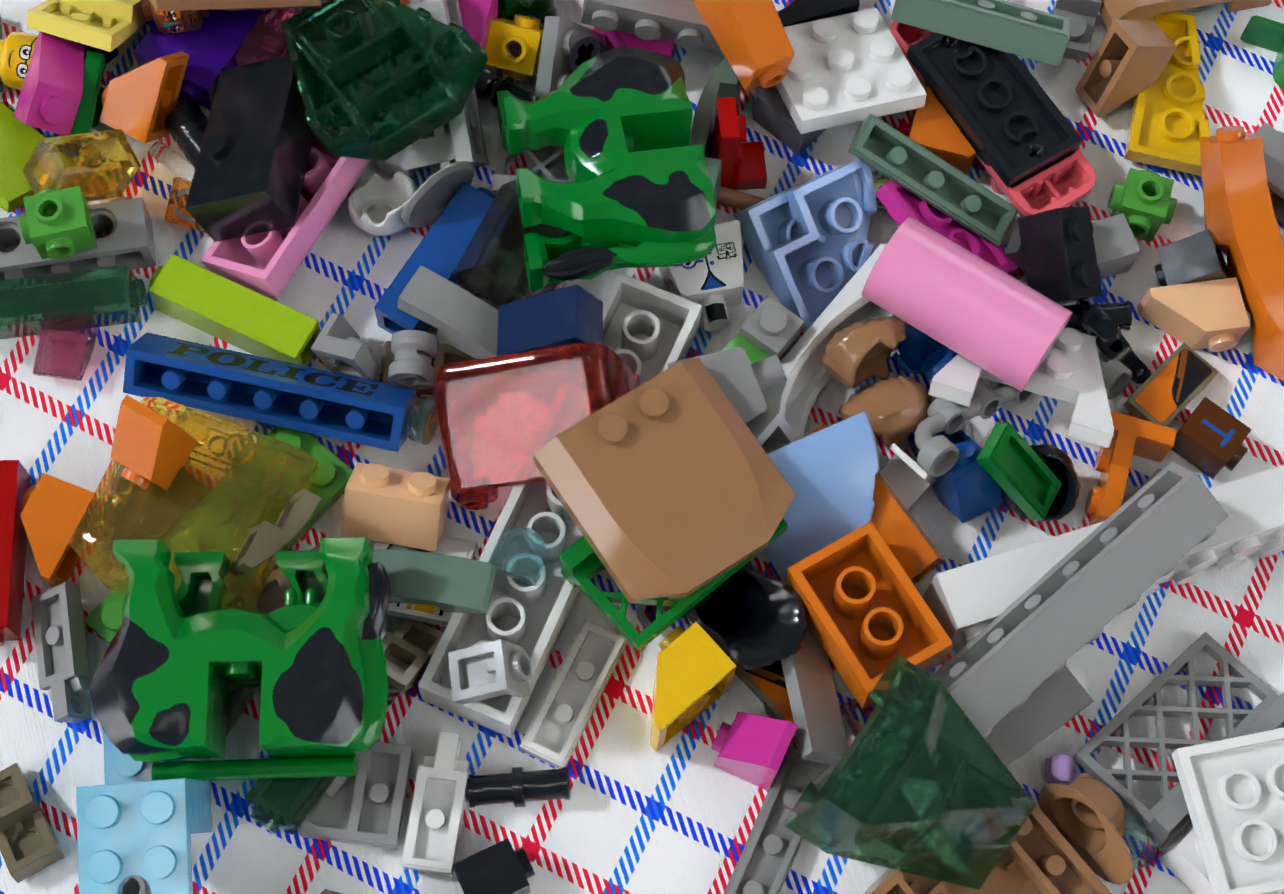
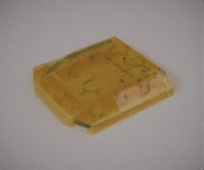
M143 397L140 403L171 420L198 442L167 491L153 483L150 484L147 490L135 485L121 476L125 467L112 459L69 545L106 588L126 595L129 576L126 567L113 554V540H161L171 550L169 569L175 574V593H177L182 576L174 562V552H224L231 561V567L250 529L265 520L275 525L288 498L304 488L310 490L320 465L318 460L291 444L162 397ZM276 554L260 565L238 576L229 572L224 578L227 590L223 598L222 608L238 606L254 611L275 566Z

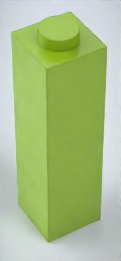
M173 253L166 264L159 266L151 277L148 291L157 310L255 356L308 366L315 354L310 348L321 329L318 320Z

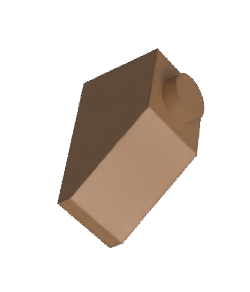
M1114 19L1075 91L1096 117H1104L1156 83L1177 46L1153 20Z

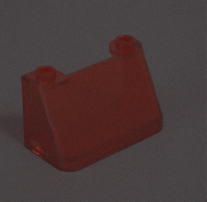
M579 343L440 366L435 371L434 395L447 477L450 479L451 497L462 508L482 510L488 507V503L497 500L498 487L546 481L533 462L534 454L559 433L640 386V378L611 348L597 343Z

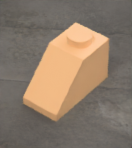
M1236 277L1149 288L1137 306L1140 317L1182 344L1185 343L1192 350L1209 348L1211 352L1229 350L1237 345L1238 341L1250 327Z

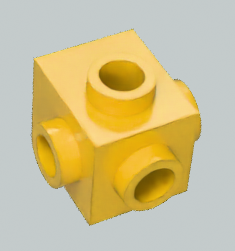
M515 14L514 20L506 18L491 20L482 63L502 68L503 76L509 75L515 80L528 81L529 76L537 75L544 29L539 27L540 20Z

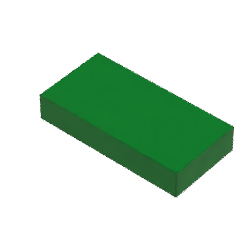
M1009 422L996 423L976 460L1031 521L1044 520L1063 483Z

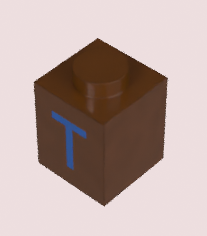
M1204 397L1176 433L1174 446L1171 450L1213 479L1224 466L1232 471L1243 458L1248 448L1242 445V442L1252 429L1207 397Z

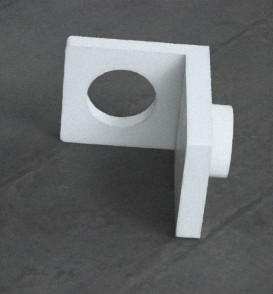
M893 443L889 449L895 455L879 473L909 511L937 480L929 475L903 449Z

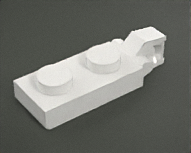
M440 730L436 756L425 755L422 766L419 765L401 862V867L404 869L453 875L454 873L452 865L456 861L468 791L467 779L470 775L468 773L469 761L460 760L463 740L460 737V733Z

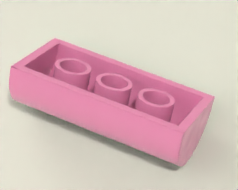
M316 125L294 226L213 242L200 261L210 271L277 301L371 161L372 151L366 140L361 135Z
M908 217L900 225L885 246L872 268L861 294L866 299L1021 392L1059 337L1073 313L912 217Z

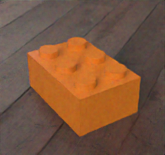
M871 521L787 568L785 585L792 587L801 597L806 610L805 621L862 709L946 661L953 642Z

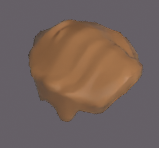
M895 315L891 317H878L877 319H866L864 322L852 323L849 327L843 328L841 332H836L827 343L825 354L822 357L825 369L834 380L843 384L847 389H854L873 376L881 380L887 379L890 376L887 359L891 352L897 349L899 343L906 339V322Z
M898 374L895 378L878 380L871 385L862 386L857 393L849 396L847 403L841 405L838 412L841 418L847 419L866 411L873 432L882 435L888 447L893 443L898 446L902 438L914 434L918 424L928 417L927 410L931 405L932 396L928 395L926 384L919 383L918 379L914 377H904Z

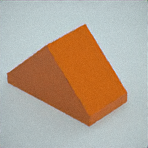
M929 86L924 87L927 93L925 106L914 109L907 137L968 175L976 151Z

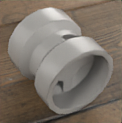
M401 330L395 332L391 339V353L395 357L394 362L389 365L388 382L391 385L417 391L432 388L435 381V368L431 365V362L437 355L438 339L434 335L420 330Z

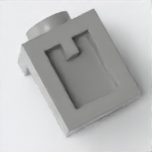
M1056 0L1051 14L1072 20L1070 39L1063 57L1086 61L1090 52L1096 16L1102 5V0Z
M331 313L310 349L331 372L377 381L383 368L371 355V348L360 340V336L341 314Z
M499 639L448 652L453 702L464 705L506 694L518 698L530 695L529 680L532 676V666L522 646Z

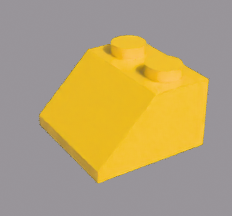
M697 622L693 623L685 631L681 626H678L665 636L658 645L661 651L656 658L650 746L655 752L660 750L724 695L731 685L736 665Z

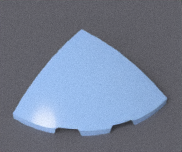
M856 159L733 214L735 220L740 221L742 236L778 300L784 307L804 320L803 334L872 254L874 243L869 241L871 215L877 211L872 173L868 164L860 159Z
M866 411L767 454L796 494L783 516V519L788 523L787 531L764 549L783 582H785L788 567L869 523L872 519L876 504L873 501L875 475L879 471V461L873 429Z

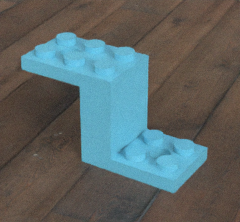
M103 729L105 785L76 787L79 894H122L124 884L133 876H140L148 882L150 894H193L191 834L212 832L210 781L187 778L152 781L151 770L153 763L135 761L129 754H123L109 740ZM185 758L161 762L206 761L209 759Z

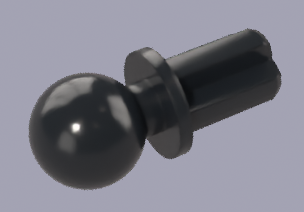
M479 65L471 69L477 99L482 101L490 99L491 106L497 109V91L508 90L522 101L531 102L539 100L537 94L515 84L513 77L504 75L500 78L497 71L490 66Z

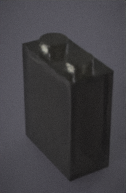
M516 180L501 185L453 274L466 282L465 287L472 294L480 298L489 299L498 307L559 290L565 281L559 284L549 282L543 289L530 293L524 263V234L536 232L546 237L561 238L573 233L564 232L560 228L543 223L523 228L517 198Z

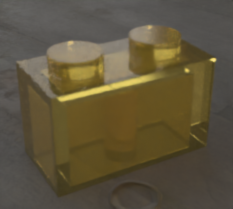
M122 129L42 138L22 171L35 195L45 189H65L80 185L88 202L121 197L141 165Z

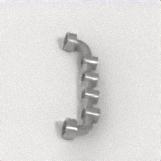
M1099 359L1107 398H1116L1130 384L1132 371L1117 359H1112L1108 362ZM979 380L969 407L936 398L927 410L928 417L918 424L914 433L915 444L920 450L917 457L918 464L932 477L944 475L955 465L960 452L944 435L933 437L935 434L942 431L948 435L954 434L963 427L967 420L976 416L988 419L1002 405L1013 400L1018 404H1022L1028 401L1034 393L1026 390L1021 392L1012 386L997 382L998 387L991 389L982 380Z

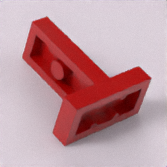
M735 97L717 98L709 158L721 159V186L734 190L766 189L767 173L763 142H746L745 115H737Z

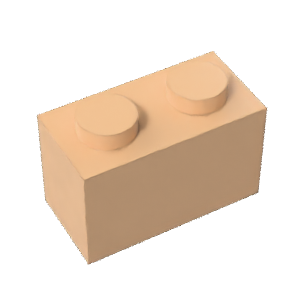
M356 462L345 487L342 535L366 537L372 541L437 552L447 523L450 478L434 476L428 472H411L388 468L378 463L366 464Z

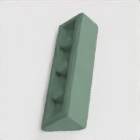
M896 0L891 19L899 23L1053 66L1061 64L1070 39L1072 20L1069 18L1004 0Z
M870 114L861 122L848 150L849 153L995 247L1000 246L1018 213L1015 206L875 115Z

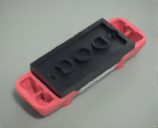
M896 21L892 22L890 31L923 88L929 86L976 151L975 157L988 173L992 190L997 194L1004 195L1010 204L1017 208L1020 217L1056 208H1066L1091 192L1096 181L1095 172L1091 164L1078 149L1083 141L1017 55Z

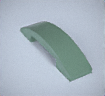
M726 57L717 66L702 91L694 114L691 132V145H703L706 167L713 186L715 209L721 188V159L709 158L717 98L735 97L736 108H738L742 85Z
M374 549L373 562L382 563L389 575L391 585L389 603L435 605L443 612L487 613L497 570L495 565L437 553Z

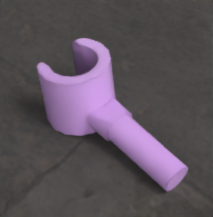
M1054 754L1051 758L1045 759V780L1048 784L1058 783L1067 785L1080 775L1074 773L1073 756Z

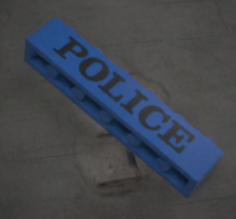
M148 332L127 348L123 393L395 452L400 450L411 434L417 390Z

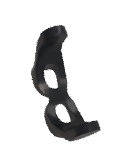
M1098 306L1090 308L1081 319V325L1090 336H1097L1096 346L1108 359H1117L1132 371L1131 380L1134 383L1143 384L1151 376L1148 367L1133 352L1129 343L1121 334L1120 328L1111 320L1110 316Z

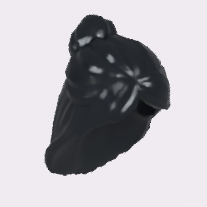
M748 563L680 618L688 626L697 622L736 666L748 670L772 665L775 661H780L788 658L790 655L797 654V651L801 649V643L805 637L804 633L808 627L805 621L806 610L798 593L792 587L764 576Z

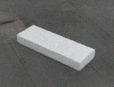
M584 618L519 746L521 751L558 769L567 766L628 643L624 636Z

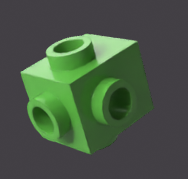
M1130 168L1122 184L1115 182L1107 208L1113 209L1111 216L1124 213L1136 239L1151 242L1162 223L1169 225L1174 215L1177 199L1171 198L1174 180L1162 177L1154 171Z
M80 185L65 189H45L37 195L23 197L26 216L19 217L21 233L26 244H34L42 260L47 258L65 259L74 255L75 252L98 248L91 208Z

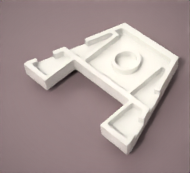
M1065 327L1024 390L1075 405L1066 436L1109 448L1114 434V426L1095 338L1076 329ZM957 354L933 376L928 395L969 407L979 378H985L1005 385L1009 384Z

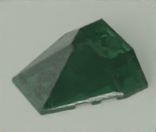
M321 0L322 8H305L282 22L289 54L298 80V89L306 111L307 123L332 156L386 161L461 114L488 60L484 49L463 27L453 22L449 25L443 24L433 19L429 11L421 7L414 10L401 4L400 0Z
M897 653L869 694V697L876 703V708L823 787L811 781L783 822V825L828 854L895 870L899 869L903 872L979 890L1036 805L943 684Z

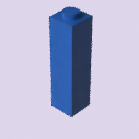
M465 182L461 185L374 306L377 323L380 328L391 334L401 330L429 331L432 325L397 308L398 297L420 265L458 286L462 284L504 224L503 206L497 196L492 195V192L486 188L479 187L476 189Z

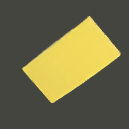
M45 0L28 10L27 28L111 52L132 36L146 19L142 0Z

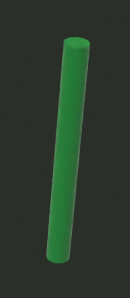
M354 755L154 762L151 775L152 781L181 778L202 781L357 776L358 758Z

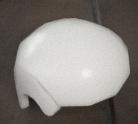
M399 170L395 172L391 179L382 178L377 173L372 174L364 185L356 187L348 197L350 220L362 231L376 236H388L403 232L407 227L403 224L401 216L406 203L415 192L414 181L403 171Z

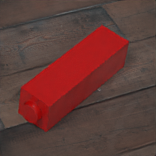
M0 460V647L4 645V641L20 640L27 534L20 514L22 512L21 504L23 497L30 488L31 476L19 460Z

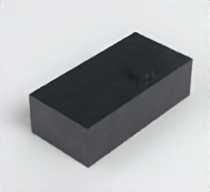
M299 53L221 70L185 206V209L214 242L294 226L324 87Z

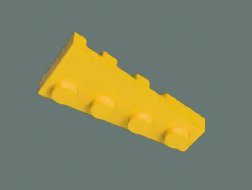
M1177 11L1153 15L1152 20L1177 48L1156 83L1134 97L1124 159L1202 176L1200 138L1210 137L1209 121H1205L1203 107L1206 97L1204 83H1200L1198 67L1201 59L1195 15Z

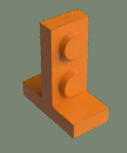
M1110 410L1114 434L1109 448L1101 446L1096 457L1094 470L1101 472L1098 486L1093 485L1091 487L1085 504V512L1091 514L1089 526L1105 521L1121 507L1132 456L1136 455L1161 462L1174 446L1177 429Z

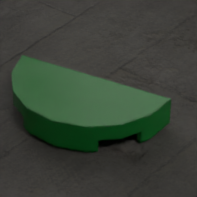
M87 51L82 98L70 133L71 136L89 140L93 137L92 128H96L100 124L99 121L103 109L101 97L105 89L101 87L103 71L107 69L106 60L102 53Z

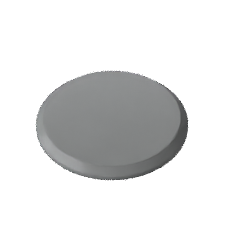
M458 161L440 169L429 177L406 203L401 216L403 224L409 228H419L435 222L464 182L471 185L474 174L472 164L468 161Z

